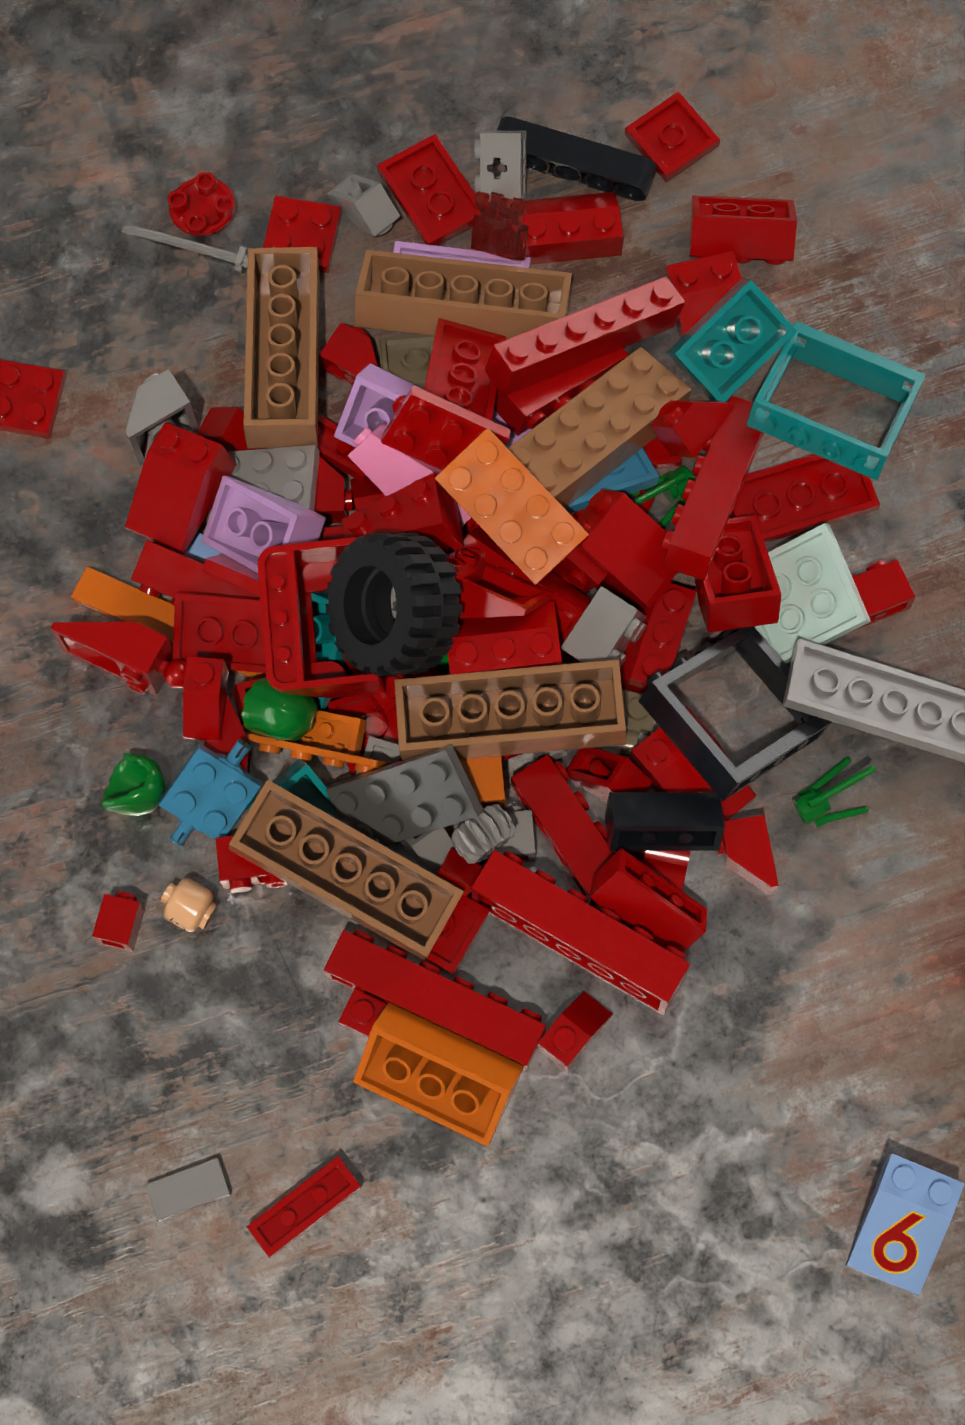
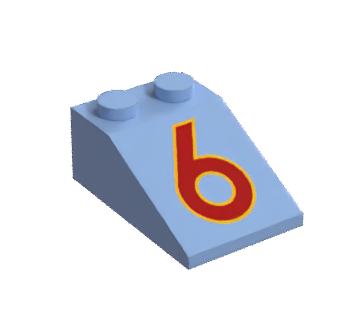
M890 1154L884 1161L846 1266L919 1296L950 1225L965 1183L895 1154Z

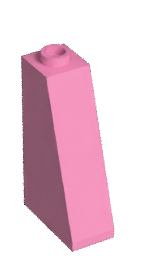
M381 423L373 432L369 427H366L352 441L357 447L348 455L385 496L433 472L438 475L442 471L382 444V434L387 427L384 423ZM457 503L462 527L471 517Z

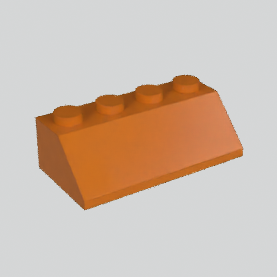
M388 1003L371 1029L353 1083L488 1147L514 1094L524 1066Z

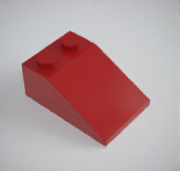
M734 250L666 266L665 276H667L685 301L676 322L679 337L681 338L742 279Z
M165 422L147 451L125 528L184 554L214 504L222 476L230 477L236 467V463L222 444Z
M756 515L729 518L705 580L694 577L699 606L707 633L774 624L779 621L782 594Z
M686 705L685 708L727 756L712 733ZM660 727L631 750L630 760L652 781L650 786L656 793H715ZM749 785L724 802L720 799L724 821L730 820L756 798Z

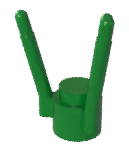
M680 466L673 472L668 471L660 476L657 485L642 489L647 492L637 497L635 503L641 504L662 492L669 501L676 499V504L658 523L662 528H665L673 519L678 504L685 506L687 501L682 499L688 480L695 481V478L685 466ZM641 490L628 494L627 496L630 498L635 495H638Z
M849 757L844 758L810 787L798 792L799 797L794 799L793 803L801 820L805 825L814 822L815 826L819 828L828 822L868 813L869 808L867 806L826 814V811L831 809L828 801L829 798L876 771V767L870 766L825 792L819 790L851 763Z

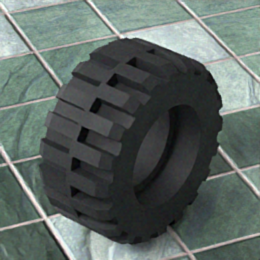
M417 533L367 534L365 537H358L352 541L349 547H346L338 556L340 561L333 565L330 572L332 580L327 583L326 594H329V602L325 604L326 614L330 616L331 622L328 624L329 631L336 638L334 644L338 651L346 654L344 658L353 667H357L360 672L374 674L375 676L420 674L439 664L443 659L442 655H447L454 643L451 640L458 635L460 625L457 624L458 616L462 615V605H459V595L462 594L461 586L459 583H456L454 576L457 573L451 562L447 563L448 556L440 547H436V543L426 536H420ZM392 585L397 601L395 622H393L390 611Z

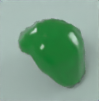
M265 677L253 682L251 689L246 692L243 700L244 709L241 716L244 727L253 733L278 741H297L311 731L317 714V705L312 696L276 691Z
M124 753L123 760L115 766L114 772L109 779L110 783L105 789L100 807L104 810L136 817L153 813L159 806V801L166 789V781L158 763L146 755Z

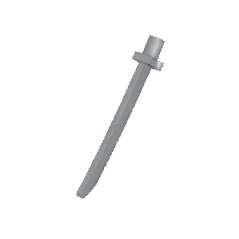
M125 225L122 228V232L232 262L235 264V271L242 272L243 267L247 268V248L240 246L236 254L137 226Z

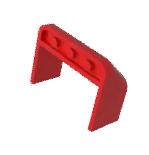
M358 537L271 546L260 554L257 566L265 671L269 684L276 691L320 698L385 693V685L380 676H375L374 674L347 676L343 667L333 661L317 662L311 593L326 591L327 583L332 580V575H330L332 567L336 562L340 561L338 556Z

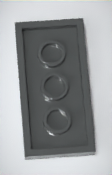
M452 744L333 783L326 789L341 822L383 846L476 818L484 811Z

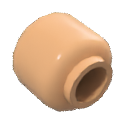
M191 878L182 879L178 885L171 882L160 902L165 904L163 910L164 918L187 932H194L198 927L204 930L218 904L213 902L214 892Z

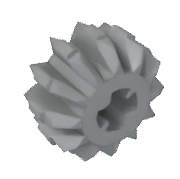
M499 804L487 806L478 817L465 821L453 832L451 840L455 845V849L468 864H475L489 857L494 850L497 851L508 840L513 838L516 827L512 823V818L507 811H504Z

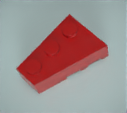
M434 472L342 519L344 538L366 536L372 533H417L420 536H426L436 543V547L441 549L446 547H452L454 550L465 549L457 502L435 480L437 475Z

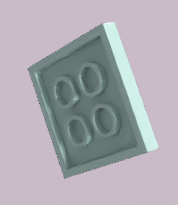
M824 523L768 552L782 594L779 621L774 624L755 626V628L786 664L791 662L794 645L799 638L825 645L871 622L829 524Z

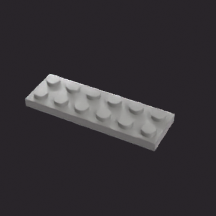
M799 638L794 645L783 700L784 707L965 763V690Z

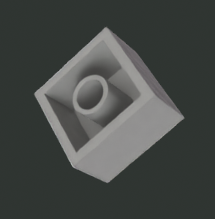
M601 586L561 646V649L582 663L619 659L621 667L627 657L623 653L630 641L636 643L647 627L643 623L647 616Z

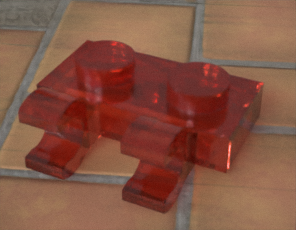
M478 191L475 204L481 214H474L470 249L512 260H525L529 225L522 224V220L526 210V200L513 197V205L511 207L512 199L504 197L501 193L491 192V200L489 202L490 194Z

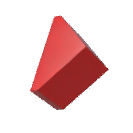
M211 407L197 432L199 436L222 444L227 452L267 449L247 448L244 432V411L239 407Z

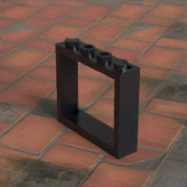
M754 627L727 630L718 639L717 643L714 645L710 641L705 643L695 652L694 657L691 659L684 656L675 662L666 674H663L661 671L657 672L647 680L648 688L638 701L723 802L819 739L833 723L832 721L785 707L800 726L735 767L672 693V688L736 650L783 705L790 668Z

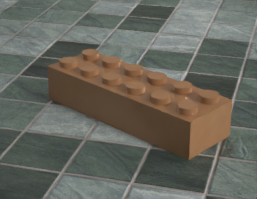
M317 247L248 248L244 432L247 448H281L316 445L318 447L320 270Z
M366 250L355 292V327L434 336L438 319L441 318L506 336L507 340L568 315L572 273Z
M639 347L508 449L566 509L656 438L657 435L650 425L659 415L660 409L670 400H689L692 389L646 350Z
M619 659L394 680L399 752L402 760L452 744L459 760L626 745V726Z
M266 780L229 843L230 851L422 960L428 957L464 892L269 780Z

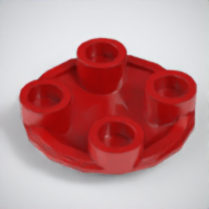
M209 172L199 173L196 178L182 183L167 198L169 215L174 225L184 233L194 236L211 235L222 230L231 221L235 212V197L230 187L221 180L215 179L214 175Z

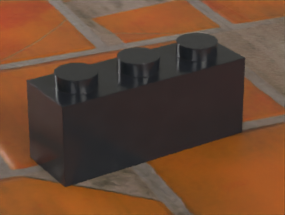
M609 792L605 812L609 851H619L621 848L625 851L720 850L725 822L720 797L716 793Z

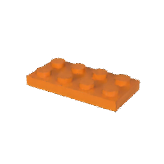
M489 428L482 432L435 477V480L535 586L589 536L584 528Z

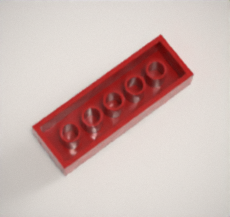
M496 850L493 851L471 887L472 900L490 909V914L660 1014L665 1015L686 979L690 963L685 961L687 956L683 952L670 945H667L664 949L652 942L654 937L650 933L637 926L630 929L621 924V918L607 908L602 907L599 911L587 904L588 898L580 892L571 888L566 892L554 885L556 880L549 874L541 870H537L535 873L522 866L524 864L523 860L513 853L505 851L501 854Z

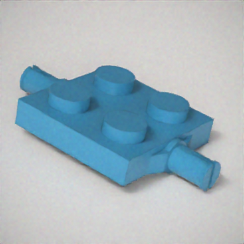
M238 739L227 756L214 753L200 743L159 801L161 808L175 815L181 822L170 836L174 843L177 841V845L183 846L193 830L203 832L214 840L215 838L226 837L261 787V781L247 773L240 765L244 756L251 749L249 744L245 742L243 745V740Z

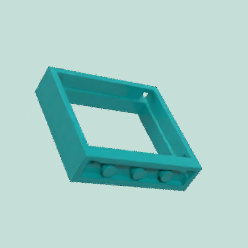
M796 321L794 327L797 332L784 344L754 400L746 425L878 481L916 401L926 375ZM798 337L807 340L806 344L797 341ZM793 358L902 403L880 448L770 403ZM904 381L914 384L913 387L910 388L903 385Z

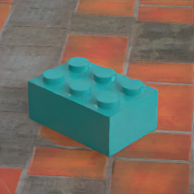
M741 279L666 353L710 401L725 402L797 330L751 279Z

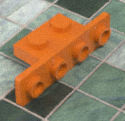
M317 710L311 731L297 741H278L262 735L250 733L248 735V741L259 743L258 750L280 754L281 748L290 749V757L311 761L312 755L323 756L322 764L344 768L345 761L356 763L355 771L363 773L391 764V762L360 756L367 720Z

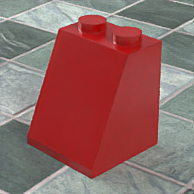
M601 489L590 499L589 505L581 515L575 519L589 534L577 548L607 574L602 582L595 587L597 591L602 586L630 605L650 609L678 573V571L663 567L667 552L662 551L661 546L666 531L625 493Z

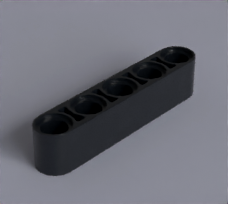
M503 117L497 130L526 131L527 169L603 192H614L615 195L634 201L645 200L657 170L656 164L644 156L518 118Z

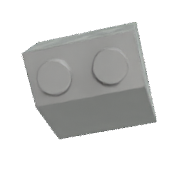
M169 369L147 377L143 384L138 386L125 433L139 465L145 461L148 449L165 422L192 433L199 430L191 403Z

